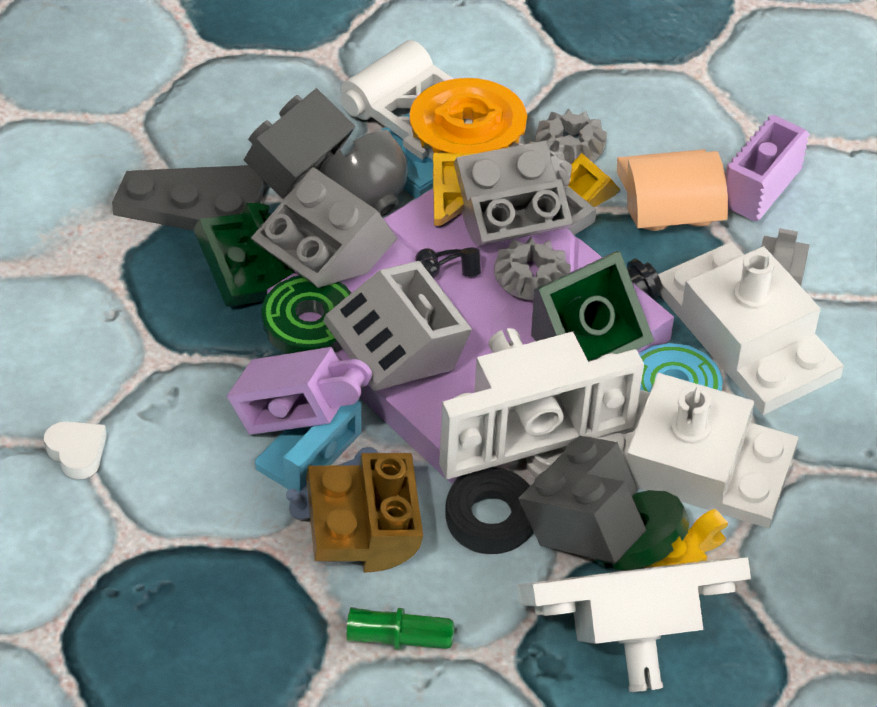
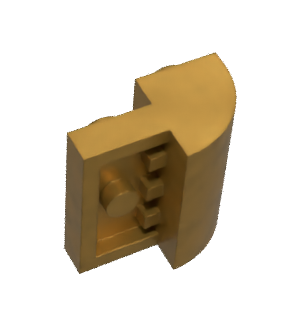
M361 453L359 465L308 466L306 483L314 561H362L364 573L378 572L406 562L419 550L423 540V529L412 453Z

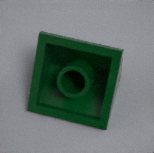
M615 251L534 289L531 336L535 341L573 332L588 362L597 360L606 354H619L634 349L638 350L654 342L653 335L620 251Z

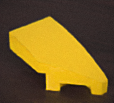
M433 153L434 226H442L462 213L465 206L454 161L456 157L477 153Z

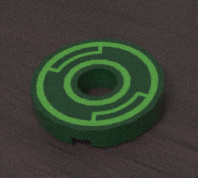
M301 275L293 276L276 284L265 296L261 309L263 330L268 334V340L271 344L286 354L332 347L334 352H337L343 348L323 320L330 310L352 292L346 285L340 282L317 288ZM307 312H314L322 316L320 319L310 322L299 318L301 314Z

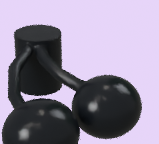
M424 248L415 256V260L422 263L433 279L439 274L441 265L458 257H461L462 275L472 277L481 274L480 250L478 248L451 249L438 253L433 249ZM453 254L438 262V257Z

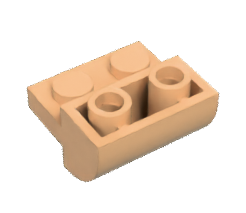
M703 149L617 157V175L627 191V210L637 228L659 231L667 228L669 225L689 224L701 227L710 225L713 221L728 219L726 178L718 151L706 152Z

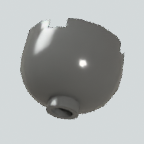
M380 130L353 141L358 149L346 157L341 150L338 151L319 171L375 208L381 216H384L399 204L396 197L405 188L408 178V165L405 154L397 140L392 137L389 131Z

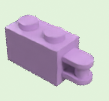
M332 347L252 359L227 394V398L249 435L330 424L340 406L352 405L358 401L361 396V388L367 386L372 378V372L363 361L357 359L339 361Z

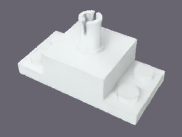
M729 242L658 274L661 280V287L658 288L659 295L748 399L754 401V406L762 415L841 378L844 365L815 334L821 308L764 246L744 255L733 242Z
M508 328L506 330L510 339L509 343L503 331H498L490 338L488 343L493 353L477 357L474 393H463L453 399L442 402L439 465L447 480L568 446L569 443L580 435L596 438L634 427L644 368L640 355L634 349L619 354H606L597 360L588 362L573 332L523 345L520 335L515 329Z
M657 373L650 392L640 390L634 427L596 437L597 439L618 442L638 489L645 491H667L678 496L681 502L707 510L716 509L720 514L768 529L770 528L799 439L798 436L751 423L754 406L753 400L662 373Z
M748 557L724 558L518 584L520 605L535 606L536 615L544 614V616L574 612L577 641L595 644L618 641L619 644L624 643L629 678L628 689L629 692L647 691L648 688H651V690L663 688L656 640L661 639L660 635L703 630L699 595L736 592L734 581L751 579Z

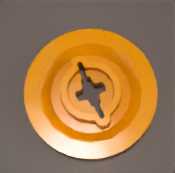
M479 78L450 79L428 87L414 100L409 114L413 137L420 139L422 148H432L434 153H482L508 148L509 146L512 147L513 143L519 142L520 136L525 135L527 122L526 108L522 100L513 91L496 82ZM463 119H472L473 123H464Z

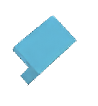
M357 401L352 405L340 406L330 424L284 430L255 459L256 470L288 490L296 489L300 492L307 485L306 475L308 466L332 465L362 433L361 402Z

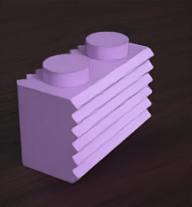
M776 115L768 116V120L764 121L763 126H759V131H755L754 136L750 137V141L746 142L745 147H741V152H737L736 157L732 158L731 163H727L725 178L728 209L752 221L761 219L803 168V157L806 155L804 151L807 149L806 144L808 143L807 138L809 136L806 129Z

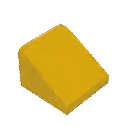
M581 153L571 164V179L568 187L593 207L612 198L620 191V188L584 154Z

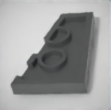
M249 165L126 171L112 201L113 215L194 231L199 219L241 214L246 203H261L268 184Z

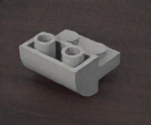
M546 140L456 157L454 166L465 206L462 215L469 236L476 246L566 229L573 225L562 179H556Z

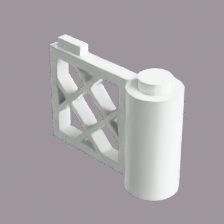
M407 40L341 85L340 100L344 110L349 115L361 120H368L373 117L403 139V147L421 160L427 156L433 160V149L422 148L420 139L413 137L410 117H397L392 111L396 108H411L421 91L433 83L437 84L453 78L433 65L429 54L423 46L416 41ZM463 119L464 123H473L472 119Z

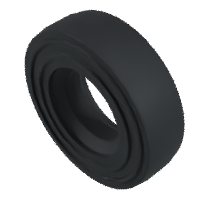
M490 467L460 476L451 486L446 498L445 518L450 533L464 547L482 554H501L518 548L529 538L533 531L518 499L530 485L518 474L497 467ZM493 497L505 501L510 507L511 513L506 520L500 523L489 524L475 518L471 508L479 499Z

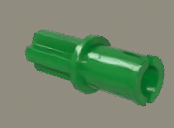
M350 607L346 635L347 641L389 644L394 645V650H401L402 645L448 649L451 648L454 639V623L450 618L405 614L404 608H398L397 612H382Z

